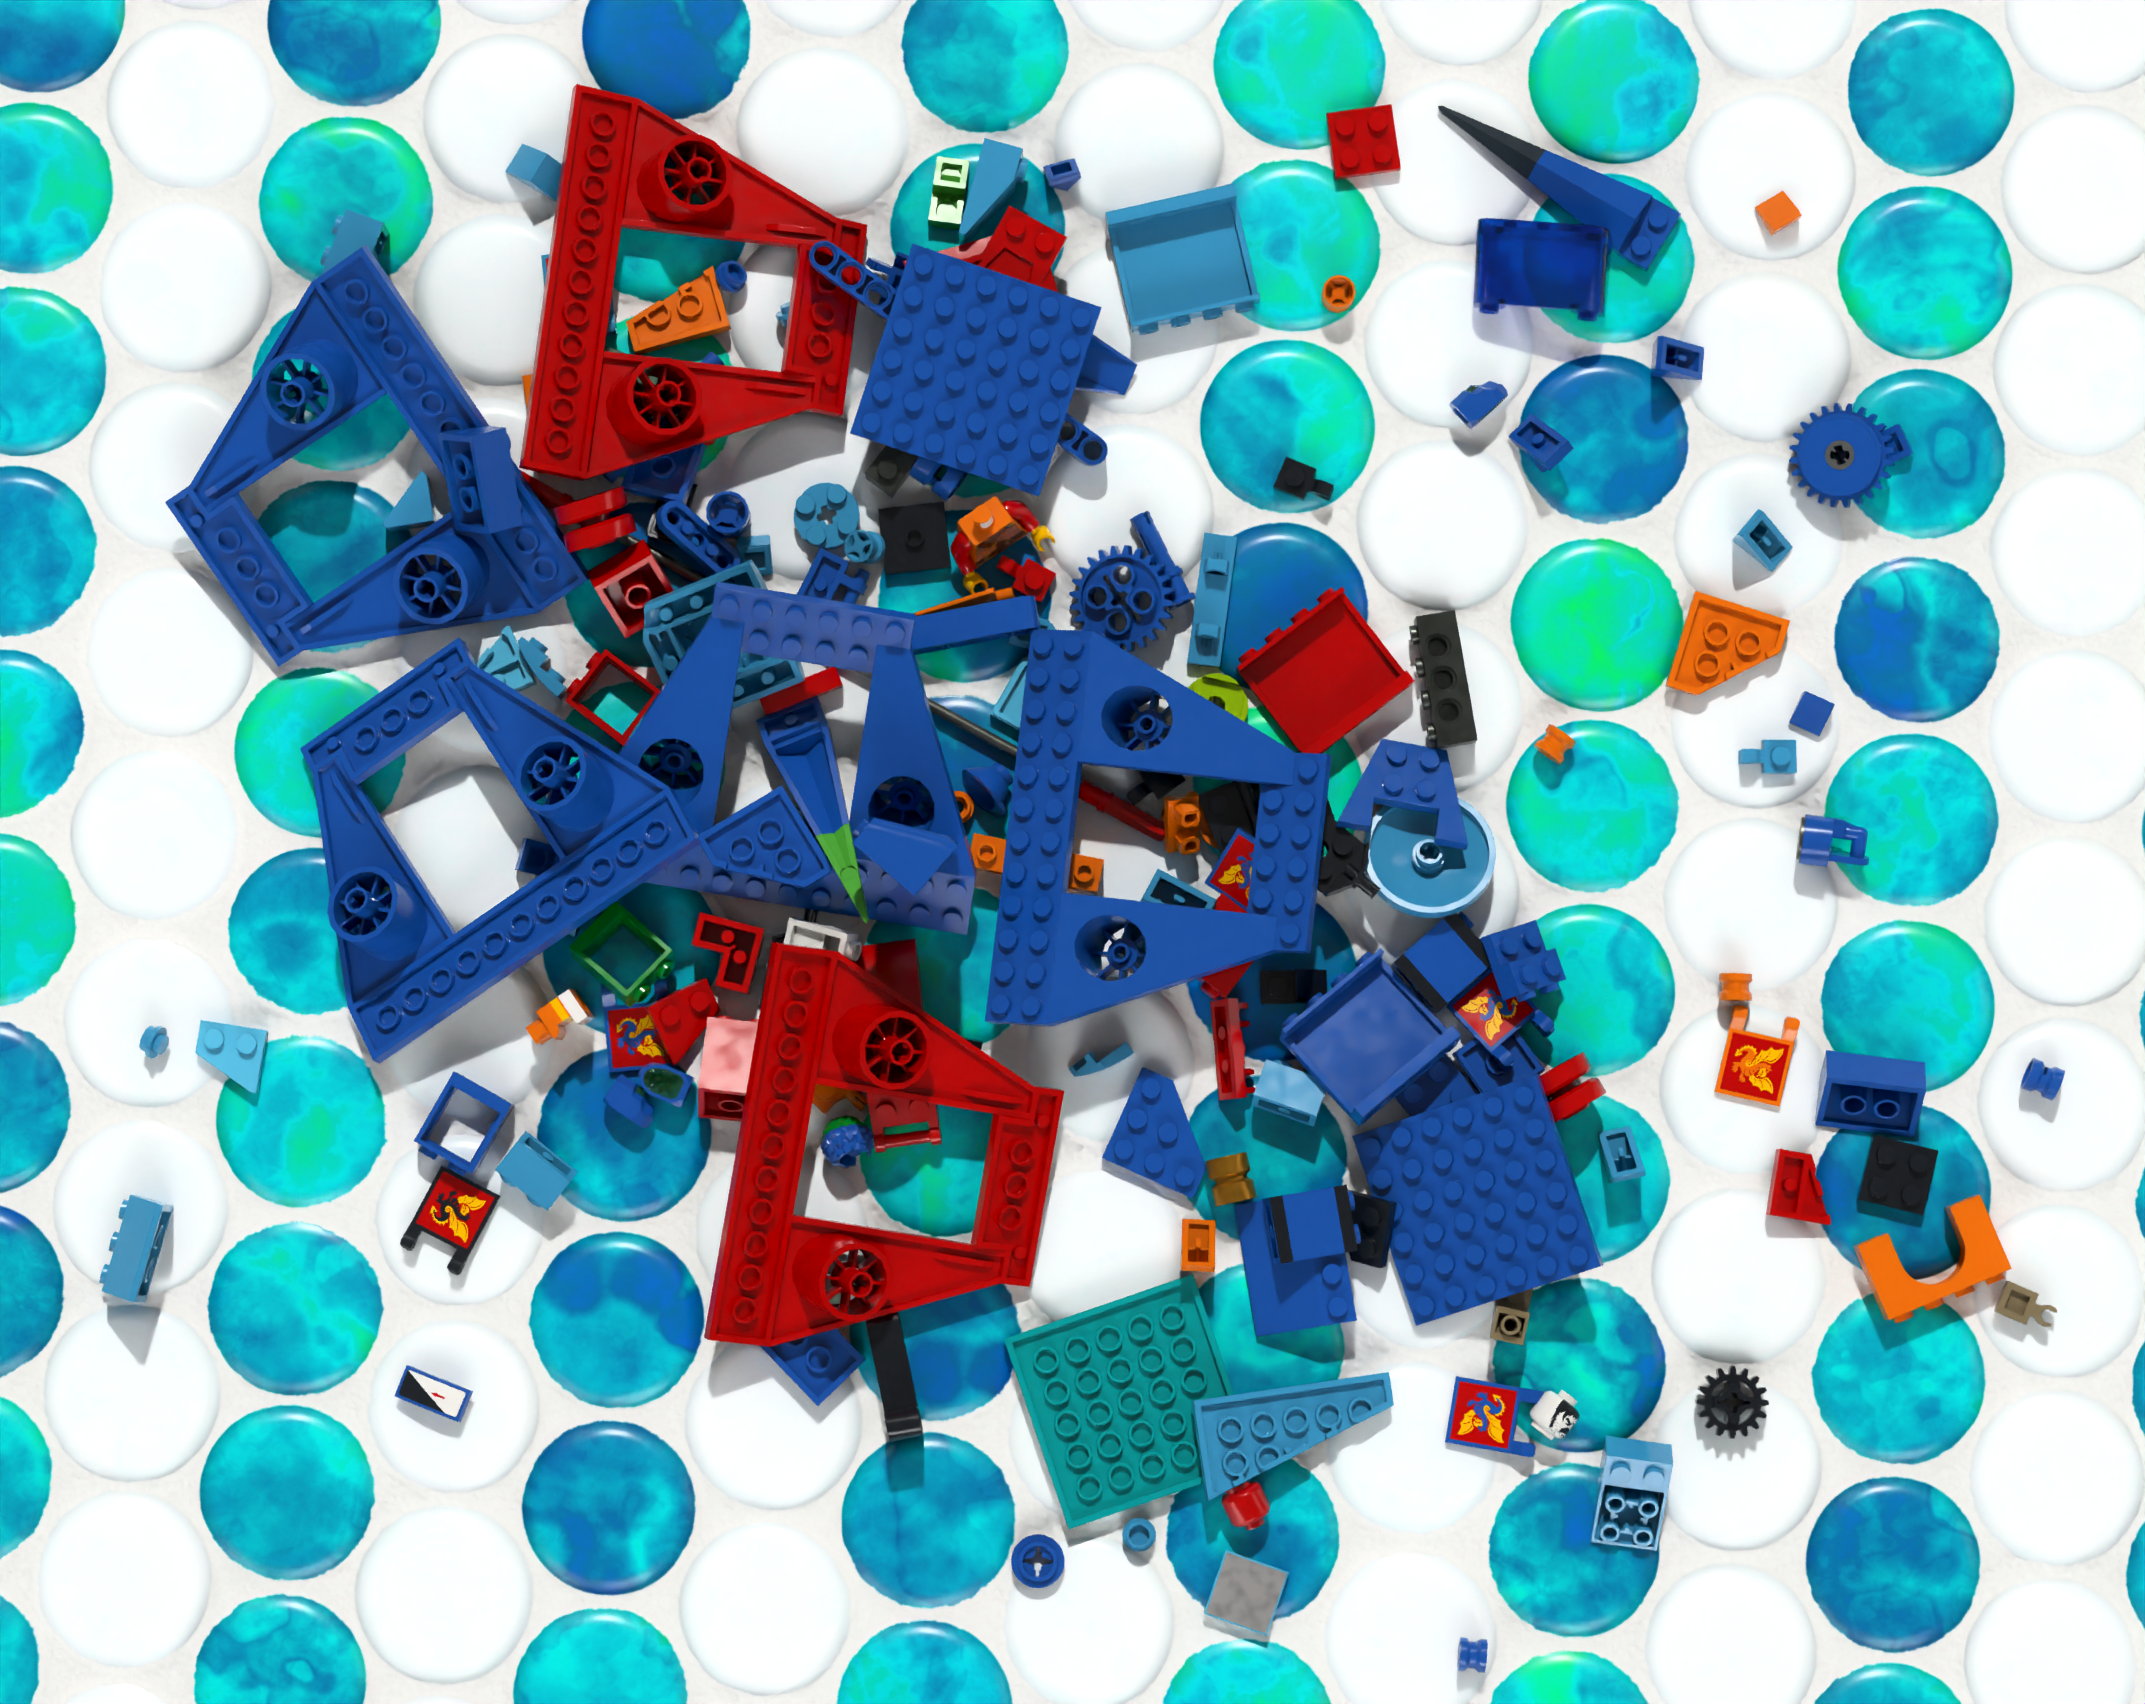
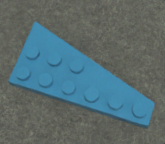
M1389 1372L1191 1401L1206 1501L1393 1406Z

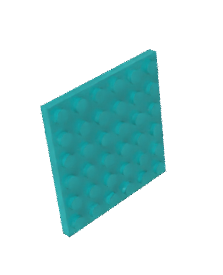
M1193 1274L1004 1339L1068 1529L1203 1483L1191 1401L1234 1395Z

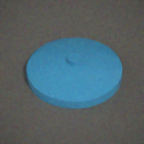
M1458 798L1468 840L1466 850L1436 845L1434 843L1437 814L1384 805L1371 820L1369 832H1366L1363 843L1366 844L1368 842L1370 844L1365 873L1368 879L1381 888L1377 894L1387 904L1412 916L1438 918L1464 910L1483 894L1493 874L1496 847L1489 825L1472 805Z

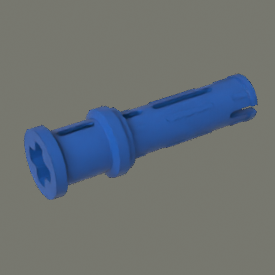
M1146 511L1131 518L1130 522L1137 532L1147 555L1154 554L1156 556L1153 565L1165 564L1166 566L1160 574L1162 576L1172 575L1173 577L1166 583V587L1176 588V592L1169 594L1168 599L1177 602V604L1168 607L1169 610L1177 609L1194 600L1196 596L1194 592H1189L1182 577L1183 570L1178 565L1175 566L1150 512Z

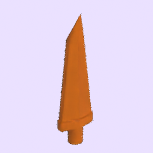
M992 587L913 614L921 616L1015 598L1012 587L997 591Z

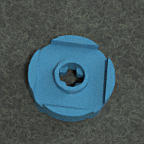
M832 483L813 485L806 489L796 501L794 510L796 529L802 539L812 546L821 547L825 550L839 548L844 545L847 536L857 530L860 521L859 507L854 496L842 485ZM827 507L829 511L834 510L836 512V516L832 517V524L826 525L824 520L818 521L817 516L822 514V508Z

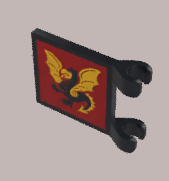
M441 1165L413 1220L404 1233L400 1245L404 1249L412 1251L422 1231L457 1249L447 1269L449 1272L459 1275L501 1196Z

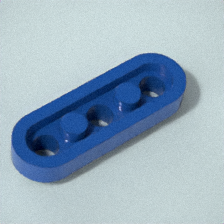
M673 500L658 509L656 523L659 529L710 575L740 564V556L736 549L684 503ZM668 515H671L674 518V524H671L668 521ZM692 537H696L699 540V546L693 544ZM717 558L723 561V568L717 565Z

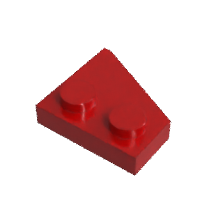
M1776 1149L1766 1215L1831 1225L1830 1215L1826 1213L1822 1199L1824 1194L1821 1184L1815 1176L1816 1167L1812 1154Z

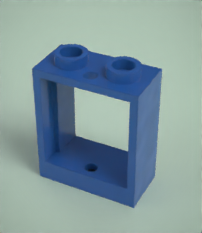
M453 1072L414 1139L416 1143L421 1145L418 1151L436 1160L438 1155L450 1161L447 1167L462 1176H465L467 1172L475 1174L512 1111L514 1104L465 1076ZM457 1089L499 1112L470 1162L429 1139Z

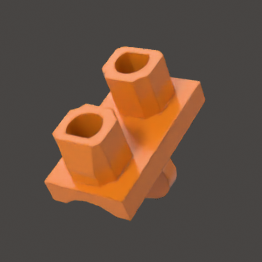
M1191 791L1183 796L1164 797V809L1161 812L1165 832L1164 849L1168 854L1180 852L1183 855L1200 851L1199 795L1196 791Z

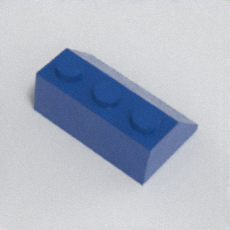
M483 426L437 433L455 530L492 534L523 525L521 516L523 508L521 501L518 499L516 488L517 474L512 466L510 454L511 441L506 432V427Z
M1826 1050L1820 1073L1815 1125L1914 1138L1926 1093L1925 1062Z

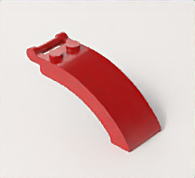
M916 939L863 945L859 959L853 962L924 1011ZM889 1019L878 1024L881 1030H887ZM898 1020L896 1033L900 1034L905 1029ZM874 1031L870 1033L868 1043H871L872 1038L876 1035ZM866 1047L867 1060L872 1056L870 1047ZM878 1061L870 1068L873 1074H880L881 1062ZM891 1063L890 1070L894 1069L896 1064ZM866 1092L876 1153L886 1152L887 1148L923 1143H931L932 1146L942 1144L938 1104ZM921 1122L929 1123L928 1130L885 1135L884 1127Z

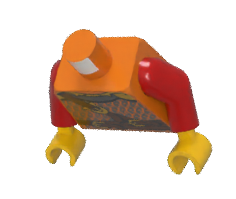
M995 496L982 505L977 506L957 522V534L950 547L960 573L965 575L963 586L971 594H975L974 587L977 583L985 590L988 589L987 581L974 570L1026 536L1027 532H1031V538L1037 549L1045 551L1040 544L1042 539L1050 538L1055 543V539L1048 527L1039 526L1040 521L1019 500H1006L1003 502Z

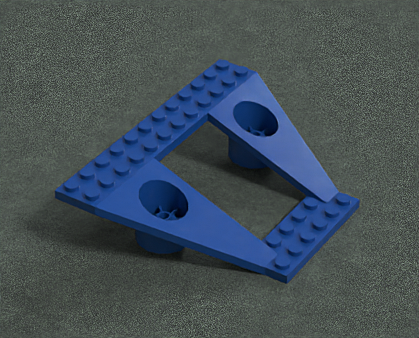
M367 245L361 247L310 283L191 484L165 502L278 667L304 650L537 614L589 580L588 570L575 551L567 552L563 533L513 460L512 466L517 474L516 488L518 499L521 501L523 508L521 515L523 525L492 534L457 531L454 527L452 511H450L315 603L311 600L239 495V492L385 394L389 395L444 478L445 472L437 433L489 426ZM291 359L304 360L301 371L297 370ZM311 364L321 372L320 375L311 371ZM286 370L291 376V380L284 379ZM323 376L328 385V389L322 388L321 378ZM320 395L329 397L325 409L318 401ZM306 403H309L315 412L306 411ZM424 554L437 555L436 563L430 565ZM444 559L454 567L452 570L443 565ZM417 563L423 569V574L416 573ZM455 571H457L461 583L455 582L453 575ZM452 590L462 592L458 604L450 594ZM438 597H442L447 605L437 603Z
M716 582L712 614L618 755L672 788L678 796L696 833L700 835L713 827L715 823L741 652L872 673L849 819L851 833L864 819L871 822L875 817L947 835L959 845L915 897L854 845L868 917L872 920L967 935L977 870L912 647L916 614ZM659 741L663 747L653 746L652 744ZM650 755L658 756L660 761L655 764ZM691 762L701 763L703 768L696 771ZM683 771H685V772L688 774V775H677V773H681V772H683ZM890 779L893 784H886L883 782ZM925 786L928 790H923L921 787ZM879 793L889 794V798L883 801ZM927 800L933 801V803L928 808H925L920 801ZM894 805L896 808L901 809V811L894 809L891 806ZM915 809L917 812H905V810ZM700 844L645 881V883L861 918L835 870L810 887L803 889L713 867ZM819 846V847L821 848L822 852L824 853V855L826 856V854H825L824 850L822 849V847Z
M1031 629L985 1021L996 1024L1053 1027L1278 952L1310 954L1332 757L1328 754L1296 753L1094 631ZM1159 699H1164L1169 706L1159 713ZM1150 701L1149 710L1142 712L1139 707ZM1136 712L1138 716L1135 718L1134 723H1130L1132 716ZM1171 715H1172V724H1170L1168 721H1166ZM1128 730H1134L1136 736L1128 742ZM1143 741L1146 742L1145 750L1133 751ZM1082 764L1261 784L1247 913L1067 893ZM1133 926H1137L1142 933L1136 941L1132 940ZM1124 928L1123 938L1116 939L1113 934ZM1110 940L1112 944L1109 946L1108 951H1103L1105 944ZM1144 944H1146V951L1141 949ZM1101 957H1107L1109 965L1102 970ZM1115 970H1119L1118 980H1107V977Z
M459 637L300 748L313 775L331 894L327 913L330 926L337 934L347 1006L373 1061L379 1064L701 843L678 796L672 788L477 667L466 643ZM464 711L561 861L456 933L360 783ZM571 757L579 758L569 765ZM559 797L565 798L558 802ZM384 886L390 887V890L382 895ZM372 927L377 928L376 930L370 932Z

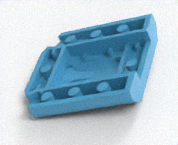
M752 560L645 602L643 643L663 686L712 614L716 582L768 590L759 569ZM741 652L732 709L804 681L805 674L801 662Z

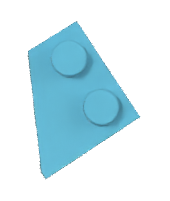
M509 625L501 631L502 635L490 649L487 648L481 655L477 667L517 692H520L537 683Z
M201 1020L195 1053L249 1092L258 1094L268 1031Z

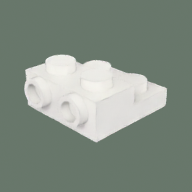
M789 917L784 938L785 944L834 950L852 962L859 959L862 951V944L858 942V933L830 925L824 926L796 917Z

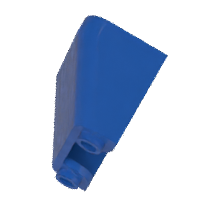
M875 817L871 822L864 819L852 832V835L856 837L852 844L914 897L959 845L947 835Z

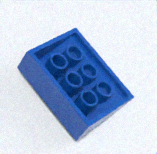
M1263 1201L1234 1205L1256 1337L1357 1321L1345 1253L1273 1265Z

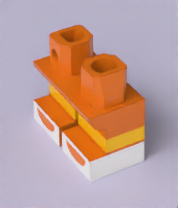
M568 989L537 1010L536 1013L540 1018L528 1025L526 1030L536 1044L540 1043V1045H543L551 1038L562 1040L566 1035L565 1026L573 1020L576 1024L585 1025L595 1017L578 992Z

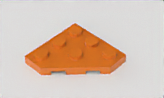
M1695 591L1665 686L1698 696L1779 654L1790 620Z

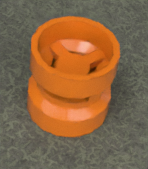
M1336 275L1329 278L1324 284L1321 295L1325 308L1334 313H1341L1349 309L1355 297V285L1346 276Z

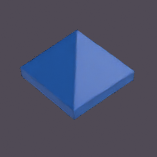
M1075 158L1043 167L1049 186L1068 191L1081 179Z

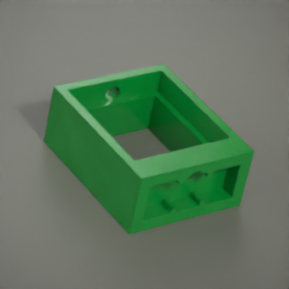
M617 901L611 904L569 946L572 958L629 1008L636 1001L638 1003L642 1002L651 992V986L659 978H666L673 970L674 963L676 962L673 950ZM621 926L626 928L659 957L628 989L624 988L591 959Z

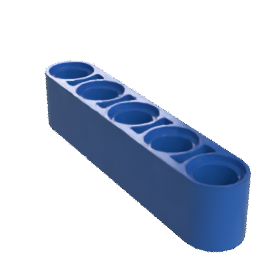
M1021 596L915 616L912 636L914 654H925L1030 634L1031 629H1041L1035 596Z

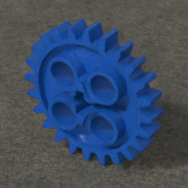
M1124 545L1122 554L1118 546H1111L1110 556L1105 550L1100 549L1098 550L1100 560L1088 557L1087 560L1091 567L1089 569L1079 567L1078 570L1084 577L1072 580L1074 584L1079 586L1078 591L1069 592L1070 596L1078 598V603L1070 606V609L1079 610L1080 612L1074 619V622H1084L1085 625L1081 631H1094L1122 649L1125 644L1128 652L1135 651V642L1141 648H1146V637L1157 641L1159 638L1155 630L1167 631L1168 628L1162 621L1164 618L1173 619L1174 617L1167 611V607L1177 604V602L1168 599V595L1176 592V588L1166 587V583L1173 577L1172 575L1162 576L1160 574L1166 565L1160 563L1154 566L1153 563L1156 558L1154 554H1149L1143 559L1144 549L1137 548L1132 555V547L1129 545ZM1127 566L1131 571V579L1124 585L1119 580V572L1123 567ZM1106 575L1109 576L1111 583L1119 593L1128 594L1125 598V601L1136 613H1138L1141 616V622H1138L1136 620V617L1133 614L1132 610L1129 608V606L1118 604V602L1121 600V597L1110 585L1106 583V581L1104 580V577ZM1099 588H1103L1107 595L1106 601L1101 606L1096 604L1094 600V594ZM1144 592H1148L1152 598L1151 606L1146 610L1142 609L1139 604L1140 596ZM1120 613H1123L1127 619V625L1122 631L1116 629L1114 623L1116 616Z

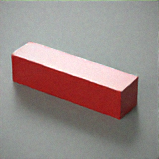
M831 667L805 677L804 681L762 697L759 700L767 716L815 696L819 697L843 687L836 667Z

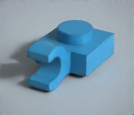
M1762 740L1761 749L1739 750L1738 764H1761L1762 774L1797 773L1796 740Z

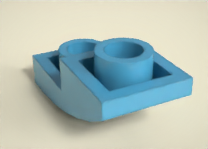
M521 636L518 644L529 667L543 685L558 699L562 700L567 690V687L563 685L566 679L551 667L547 672L543 670L551 660L545 655L548 648L534 637L528 642Z

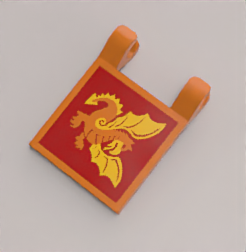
M1734 1005L1714 1092L1780 1107L1800 1021L1793 1017H1786L1781 1039L1743 1030L1748 1008Z

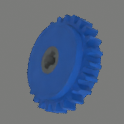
M1834 403L1833 412H1830L1827 406L1821 407V416L1812 412L1810 413L1812 419L1810 424L1803 421L1800 423L1804 429L1802 434H1793L1799 442L1798 445H1791L1789 448L1797 452L1796 457L1789 459V463L1797 464L1798 469L1794 470L1792 475L1803 478L1798 483L1799 488L1810 487L1807 492L1808 497L1819 494L1818 503L1824 504L1827 498H1829L1830 507L1834 508L1837 507L1839 500L1842 501L1844 508H1850L1852 499H1854L1857 505H1862L1863 495L1873 499L1875 497L1872 491L1874 487L1880 490L1885 488L1880 482L1882 477L1891 478V475L1885 470L1886 466H1895L1894 461L1888 460V454L1894 453L1895 448L1887 447L1886 443L1892 440L1893 437L1892 435L1882 434V431L1887 427L1885 423L1878 424L1877 426L1874 424L1878 417L1876 414L1873 413L1868 418L1865 417L1867 409L1861 407L1855 413L1854 404L1850 403L1846 406L1845 411L1842 410L1839 403ZM1840 447L1850 454L1849 459H1844L1846 461L1845 464L1835 459V453H1840L1838 450Z

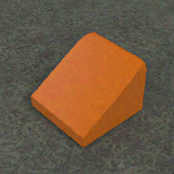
M1784 191L1755 207L1756 212L1771 236L1796 222L1802 216Z

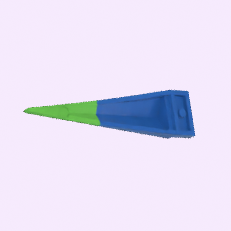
M815 696L757 719L756 722L771 759L861 918L868 924L869 917L854 844H852L853 838L832 733L818 697Z

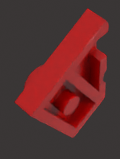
M701 978L645 1006L670 1064L675 1065L681 1060L706 1027L707 1017H714L720 1009L706 978Z

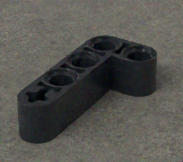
M895 1312L866 1320L889 1441L891 1443L923 1436L924 1432L899 1313Z

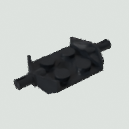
M1326 813L1322 844L1326 847L1327 853L1326 856L1320 859L1317 890L1327 897L1351 887L1354 889L1358 887L1372 899L1381 888L1368 879L1364 873L1370 844L1368 842L1363 844L1345 828L1336 827L1337 821Z

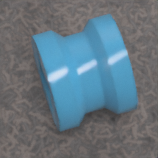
M855 530L847 536L844 543L845 554L851 561L857 563H877L884 556L886 549L883 537L873 531Z

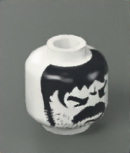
M1562 1389L1558 1394L1553 1391L1544 1392L1543 1396L1530 1411V1416L1533 1419L1531 1425L1551 1441L1554 1437L1563 1439L1580 1418L1578 1410L1574 1408L1577 1401Z

